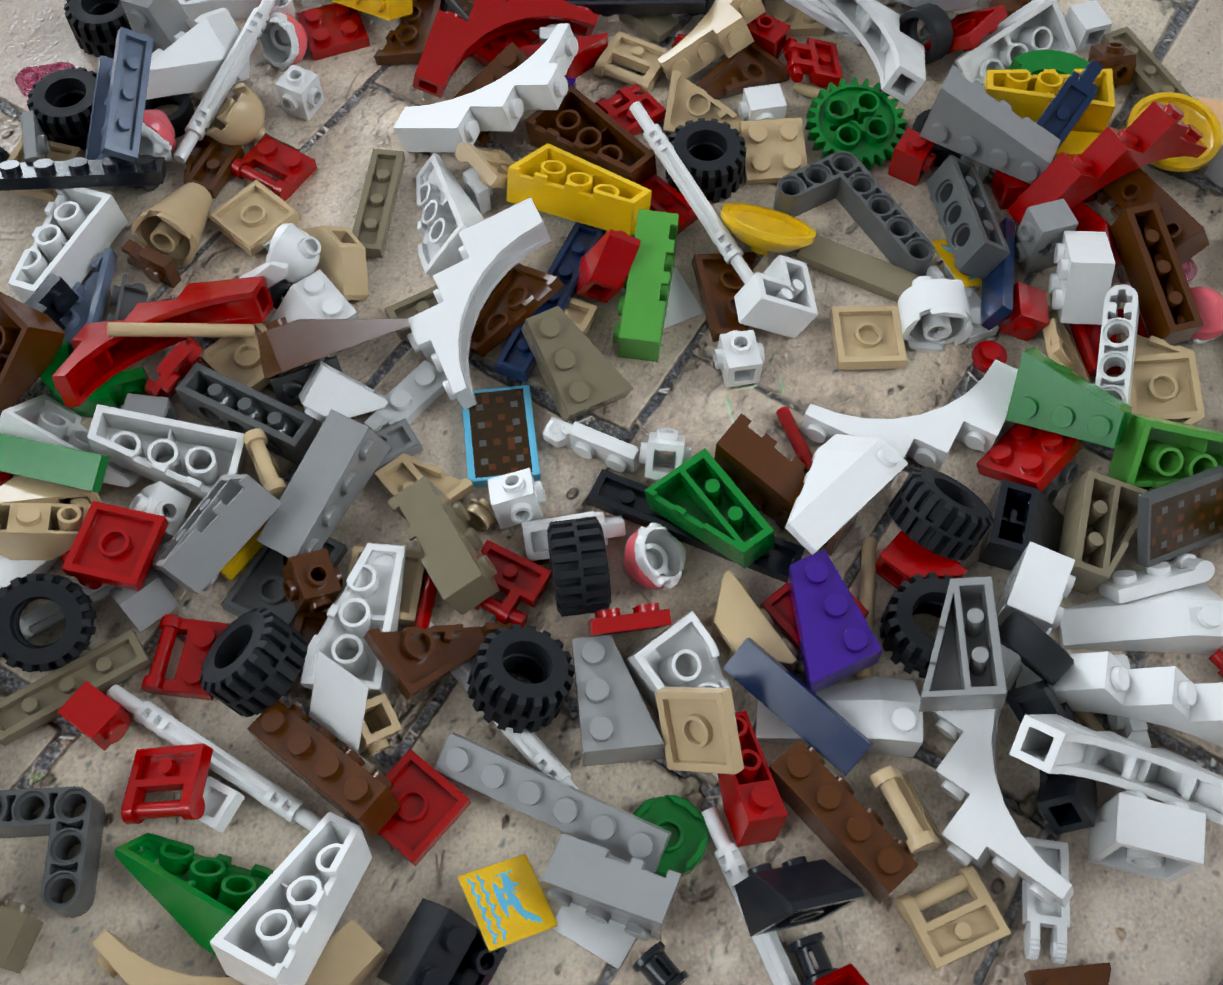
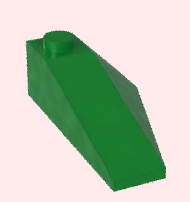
M146 833L116 847L114 856L200 947L215 956L216 954L210 941L274 872L268 867L257 864L252 867V870L232 865V857L220 853L216 858L194 854L195 849L192 845L151 833Z

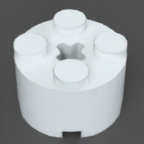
M920 276L912 281V286L905 290L898 300L903 339L908 341L909 347L913 350L920 352L943 351L945 344L954 341L955 346L963 343L972 333L973 326L964 282L961 280L932 279L929 276Z

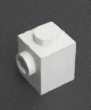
M1096 0L1070 6L1065 17L1066 24L1077 48V53L1090 50L1091 45H1100L1103 35L1109 33L1113 24Z
M780 84L744 88L742 102H738V116L744 121L785 118L787 104Z

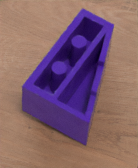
M823 549L791 564L788 583L798 630L801 658L805 670L806 686L814 693H817L877 664L883 649L826 550Z

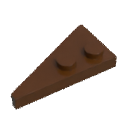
M752 42L732 57H726L696 86L701 87L712 98L719 100L741 94L744 88L786 82L790 79V76L787 73L786 65L757 43Z
M493 622L485 623L483 627L463 628V624L435 625L427 629L416 626L405 627L403 631L380 632L378 628L367 631L363 638L404 698L408 700L475 658L481 643L484 642L485 637L490 632L495 634L496 629L502 626L510 629L511 624Z

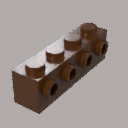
M1141 168L1125 174L1093 194L1101 205L1108 203L1112 207L1110 211L1115 219L1126 208L1158 202L1181 265L1210 245L1204 227Z
M1158 202L1126 208L1112 224L1110 230L1130 285L1138 293L1139 310L1149 337L1152 335L1163 339L1170 345L1186 342L1204 324Z
M278 700L270 708L267 707L247 730L268 753L350 821L361 826L362 831L373 839L401 807L390 791L394 786L393 783L377 769L371 774L362 767L365 761L351 748L346 747L341 751L336 747L337 739L322 725H319L316 729L308 724L311 719L295 704L287 708Z
M798 740L769 766L781 798L870 894L881 903L919 865L913 859L914 854L910 852L904 841L899 838L894 839L883 828L884 823L881 817L870 807L864 808L854 798L853 789L840 776L834 777L824 766V759L818 751L811 746L806 747Z

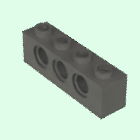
M950 154L926 181L931 195L930 199L936 208L939 216L938 221L943 227L947 238L946 242L955 259L956 268L964 275H972L984 280L1011 252L975 165Z
M197 362L175 388L187 412L229 431L245 434L251 429L260 428L265 432L268 439L266 445L268 451L297 465H300L319 431L315 418Z

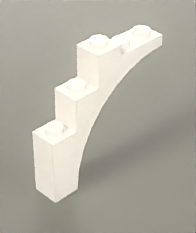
M821 0L851 29L865 47L880 77L881 90L907 105L926 81L924 45L900 31L899 14L876 0Z
M558 24L548 40L530 58L497 81L449 101L406 107L393 127L405 152L455 153L460 143L473 145L481 131H514L524 110H558L568 92V82L564 76L567 74V70L578 52V41L573 35L570 24Z
M531 197L458 232L464 245L458 248L463 261L433 275L438 287L433 293L438 304L408 318L412 333L408 334L407 337L416 353L422 351L429 362H434L440 374L445 372L447 380L442 382L450 400L458 399L464 410L477 404L470 382L469 351L472 333L482 307L492 290L510 269L528 254L551 241Z
M995 360L984 377L965 395L944 407L915 416L895 419L861 418L836 413L810 404L804 414L800 431L812 441L824 444L835 434L883 438L899 452L904 460L908 456L915 459L922 466L932 467L940 471L955 439L973 450L987 453L991 449L1005 422L1018 369ZM894 479L887 485V487H891Z
M1001 644L1005 683L1008 693V690H1011L1023 668L1020 655ZM1003 708L931 711L936 722L934 726L938 731L952 740H955L957 736L959 737L936 769V773L942 782L940 788L959 802L963 798L966 799L941 834L949 846L946 852L967 867L972 862L980 869H982L989 857L992 856L994 859L991 863L994 867L1011 879L1017 874L1031 884L1028 890L1038 899L1050 906L1055 901L1065 908L1074 895L1072 884L1046 864L1020 833L1004 803L998 784L995 751L998 723Z
M1109 651L1069 654L1073 658L1074 664L1054 685L1048 683L1059 703L1067 702L1072 711L1101 713L1154 723L1194 735L1223 748V682L1193 684L1176 666L1127 669ZM1022 663L1023 669L1017 678L1015 688L1043 679Z
M1058 714L1024 715L1009 755L1048 774L1084 777L1131 791L1141 792L1148 797L1163 802H1182L1189 805L1190 810L1206 813V819L1223 825V776L1202 768L1201 764L1165 748H1147L1112 731L1096 732Z

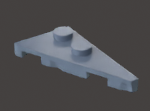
M105 248L104 252L93 261L90 266L94 272L83 285L77 282L72 288L79 299L60 319L66 327L64 330L66 334L63 339L67 338L72 348L71 340L86 323L102 322L118 257L112 248Z

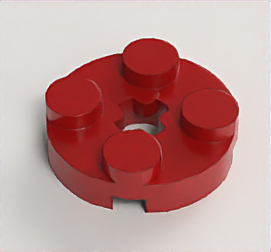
M187 337L186 343L181 341L156 368L160 376L156 383L149 378L144 391L150 396L168 397L171 399L176 393L175 388L178 386L176 384L183 375L186 376L196 362L202 363L199 360L204 353L201 349L202 346L191 337Z

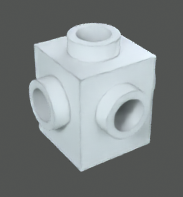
M292 64L275 83L282 110L303 120L309 121L325 102L319 76L311 70H305Z
M734 330L719 336L718 349H713V360L716 370L721 369L726 388L759 383L762 366L765 361L763 344L761 342L757 343L754 330Z
M659 428L657 432H650L648 442H641L639 463L646 464L644 477L658 481L690 459L691 447L684 446L685 435H678L677 430L670 428ZM660 451H670L672 453L668 456H664L660 453Z
M530 468L487 480L491 506L501 529L543 518L541 503L546 502L545 491L541 480L534 481Z
M159 481L143 488L142 492L133 499L129 509L165 516L169 522L162 541L171 539L187 520L184 516L192 499Z

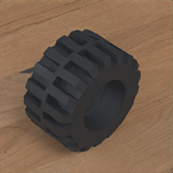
M66 0L64 14L79 47L84 49L89 55L94 54L95 57L103 55L114 58L118 30L120 27L132 30L121 1Z
M67 67L65 70L57 69L54 70V73L45 74L41 77V81H36L32 85L34 89L28 92L27 106L29 111H34L48 141L80 147L81 150L86 149L97 77L96 72L87 71L86 68L82 67L74 69V67Z
M698 118L696 122L689 120L685 122V126L679 125L675 128V133H671L669 136V142L673 145L675 152L707 200L717 203L720 198L726 200L731 197V192L736 193L739 189V184L742 183L746 158L745 140L743 137H739L740 132L736 128L731 129L730 124L726 122L719 123L718 119L713 118L711 121L705 120V118ZM666 170L665 175L666 179H668V184L682 194Z
M915 468L888 506L889 514L894 522L913 541L939 556L957 561L966 560L994 522L991 511L973 491L952 477L927 468Z
M596 516L550 522L547 529L548 548L556 607L560 615L566 617L596 613L599 610L609 609L611 603L609 567L602 526Z
M32 573L22 578L17 577L9 581L11 584L7 587L0 588V657L7 660L5 664L12 668H22V671L46 672L74 661L80 657L84 650H87L91 643L89 642L91 636L95 635L96 626H94V618H97L96 610H93L91 605L93 601L89 595L83 592V588L79 584L59 575ZM38 599H48L56 602L61 607L65 616V628L60 638L44 646L34 645L27 641L22 635L19 626L23 609L30 602Z
M928 573L926 578L923 579L921 574L912 576L910 582L907 580L903 581L897 591L895 590L882 615L880 621L882 625L879 629L880 637L885 638L882 646L885 652L892 651L891 661L895 665L899 662L905 665L903 671L908 674L915 670L919 672V678L926 679L936 639L927 636L919 630L913 620V615L925 613L936 616L939 619L941 618L950 579H953L951 576L944 575L943 579L937 578V573Z
M266 607L251 609L233 621L219 635L210 648L201 668V687L240 716L252 717L254 714L258 715L264 712L267 707L273 706L288 691L298 677L307 654L306 638Z
M511 624L510 629L502 626L496 629L495 634L490 632L480 645L467 681L469 685L467 690L470 699H475L472 706L476 712L483 711V719L488 723L491 721L498 723L497 728L505 731L507 727L513 728V733L522 734L525 728L532 733L538 731L540 726L545 728L550 725L553 718L558 716L574 682L573 676L575 673L574 665L570 664L572 657L569 651L562 650L564 644L559 639L554 641L550 638L551 633L545 630L541 633L536 631L535 626L528 625L527 628H522L520 624ZM508 673L521 674L531 680L533 684L520 682Z

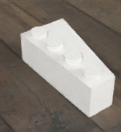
M84 187L55 189L58 193L57 198L54 202L49 201L44 211L47 217L42 227L36 226L32 234L35 241L31 249L24 250L8 282V285L22 303H25L52 273L62 277L71 289L77 282L81 283L92 269L90 265L104 252L105 248H109L128 223L112 195Z
M328 812L210 941L227 975L244 985H305L372 860L361 826Z

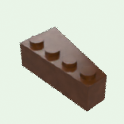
M573 85L568 86L567 95L562 100L558 110H537L524 120L529 143L538 149L549 143L639 185L653 175H657L655 154Z
M741 413L716 443L714 459L758 512L769 516L781 529L788 531L785 528L796 498L801 494L805 484L803 481L809 470L806 468L807 465L797 457L788 459L774 447L778 442L767 433L760 437L748 426L752 421ZM858 513L818 551L825 549L827 554L832 556L854 526Z

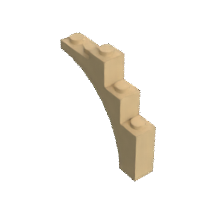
M715 0L708 13L698 25L676 46L657 59L669 83L671 82L672 70H677L683 77L688 79L725 54L730 58L754 42L747 24L766 12L762 1Z
M351 919L329 938L305 985H362L388 955L354 919ZM104 930L92 942L101 954L96 959L100 967L112 978L119 974L128 985H244L232 977L190 976L158 967L143 959L120 937L107 930Z

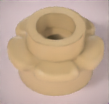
M481 498L479 501L477 499H470L468 501L469 507L466 510L471 517L468 523L473 528L485 532L490 526L492 527L497 524L498 521L490 501Z

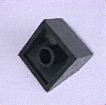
M805 856L785 861L780 868L773 869L771 863L752 867L747 870L748 877L734 886L750 937L819 922L864 897L862 887L828 861L820 859L807 862Z

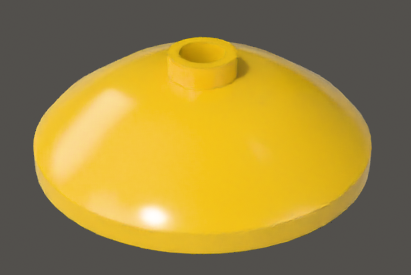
M1161 92L1141 99L1133 107L1127 118L1126 129L1153 101L1164 105L1172 103L1184 113V117L1181 120L1186 125H1193L1202 133L1203 137L1200 140L1208 148L1198 158L1187 156L1167 158L1151 163L1155 167L1173 172L1197 170L1211 162L1222 145L1223 133L1216 115L1205 104L1193 97L1175 92Z
M727 203L721 208L720 217L725 226L737 239L750 245V250L757 254L768 255L769 252L786 253L802 249L812 244L816 237L815 230L807 223L771 208L748 203Z

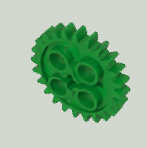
M853 77L851 84L847 85L842 78L838 88L830 82L827 91L820 89L817 98L813 97L806 115L805 129L809 130L807 140L815 141L812 150H823L820 159L839 151H847L855 155L868 171L872 170L874 162L879 167H882L885 159L891 161L894 149L905 133L904 128L907 120L902 119L905 110L902 108L896 109L899 100H889V94L879 92L880 83H877L873 88L869 87L868 79H865L862 85H858L856 77Z

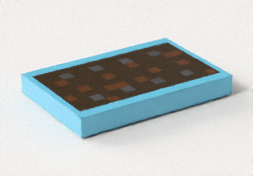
M530 385L474 390L477 404L466 410L462 407L468 479L471 480L474 488L488 486V479L530 468L534 481L541 480Z

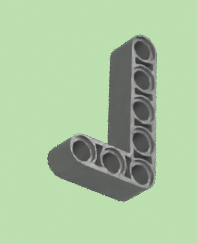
M847 151L836 152L779 179L774 199V210L796 217L836 198L892 265L920 276H926L935 253L933 244L852 153Z
M77 786L0 790V808H2L0 815V839L49 836L41 890L44 904L70 918L79 917L88 912L93 905L96 893L105 821V807L102 802L83 787ZM87 803L85 811L80 816L73 818L75 809L79 805ZM44 805L43 813L38 818L32 820L35 810ZM81 843V849L77 856L68 860V853L71 848ZM75 885L73 897L66 903H62L63 893L66 889Z

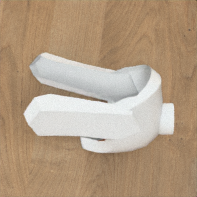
M284 223L276 230L273 238L263 244L268 251L266 263L242 275L240 278L264 276L268 288L283 279L297 283L316 272L320 259L321 244L316 238L309 236V234L299 229L293 223Z

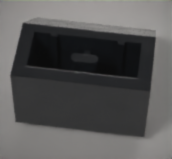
M1002 479L990 499L988 509L994 517V522L982 538L978 562L1011 571L1030 541L1058 553L1064 516L1039 489Z
M423 898L382 966L377 978L388 985H489L507 949L501 947L489 952L480 929L452 909Z

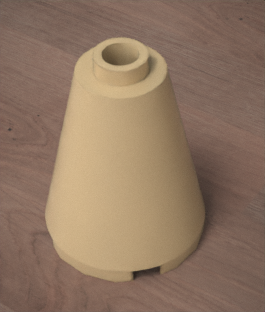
M189 182L140 213L133 221L131 228L132 236L136 233L139 240L138 244L141 247L148 246L172 258L175 264L180 265L179 268L187 266L197 254L212 206L211 194L204 186L198 183Z

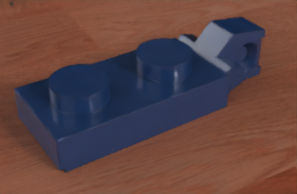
M1094 60L1087 64L1081 74L1074 71L1065 80L1036 122L1061 140L1058 148L1097 95L1095 92L1099 87L1093 82L1104 67Z

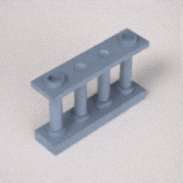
M120 27L117 32L114 59L103 55L99 57L85 154L87 160L103 159L108 156L130 162H135L138 159L154 38Z

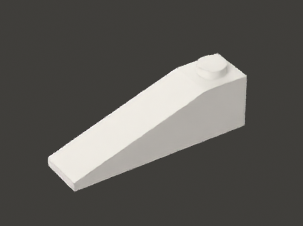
M1032 0L1001 22L996 31L986 35L977 48L964 52L955 59V63L962 71L961 76L971 83L976 80L983 84L987 70H1008L1013 58L1023 53L1034 50H1058L1072 54L1077 48L1057 0Z
M222 7L200 15L194 20L195 26L187 33L180 31L174 36L175 42L164 51L158 48L152 53L146 100L208 90L240 34L238 27L226 8ZM250 56L234 84L249 78Z
M435 153L431 155L416 176L417 206L422 208V219L417 222L418 231L423 233V242L418 245V255L425 274L433 276L463 261L458 248L464 245L458 232L485 220L440 156Z
M44 394L2 410L0 416V433L93 453L87 439L89 431L80 424L82 417L75 411L66 408V406ZM109 461L103 483L129 488L146 477Z
M835 434L814 453L812 466L804 478L803 482L805 484L801 494L796 498L785 528L813 555L876 497L908 463L883 438Z
M367 543L346 579L347 585L336 604L333 603L327 612L328 618L318 635L313 636L308 645L300 681L301 686L313 690L318 651H320L369 686L368 700L383 693L389 698L392 679L363 637L371 629L379 628L380 632L398 631L406 546Z
M1200 583L1123 604H1118L1105 597L1065 608L1063 617L1058 625L1060 645L1062 648L1213 654L1223 645V599L1206 584Z
M693 611L648 640L623 659L635 685L657 712L655 691L663 687L731 688L728 678L724 679L717 658L720 654L716 643ZM712 773V774L716 777V779L719 781V779H718V774H717V773Z
M875 676L832 685L815 693L874 743L866 753L913 757L923 744V712H919L920 695L914 680ZM757 702L755 735L758 741L793 745L800 740L805 746H811L763 703Z

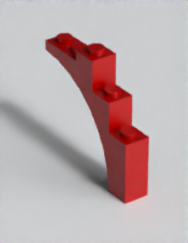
M475 0L468 21L463 20L454 12H444L438 9L416 69L412 87L441 98L451 77L463 62L482 46L502 36L526 30H539V27H547L551 24L569 23L573 34L580 36L592 35L599 15L592 13L585 6H576L565 0Z
M1153 101L1127 129L1118 130L1108 126L1082 154L1072 155L1061 152L1007 211L1016 223L1020 225L1027 207L1064 198L1072 210L1081 201L1127 173L1167 158L1183 156L1198 158L1208 148L1200 140L1203 137L1202 133L1193 125H1186L1181 120L1184 117V113L1172 103L1164 105Z
M264 276L189 283L176 300L138 303L124 320L107 322L255 324L264 322L274 305ZM107 322L86 323L71 340L74 349L73 353L52 376L55 388L60 393L66 408L80 407L96 389L119 372L157 351L187 340V337H108Z

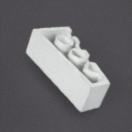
M99 404L96 406L87 435L93 453L110 457V462L155 482L161 481L200 502L222 475L243 474L248 456V450L243 440L244 433Z

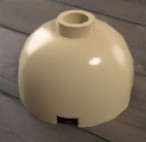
M239 83L231 89L236 94L230 99L225 98L210 125L212 129H208L206 134L222 144L241 145L244 147L251 141L253 143L259 142L266 132V128L263 127L266 116L265 107L261 99L245 84Z

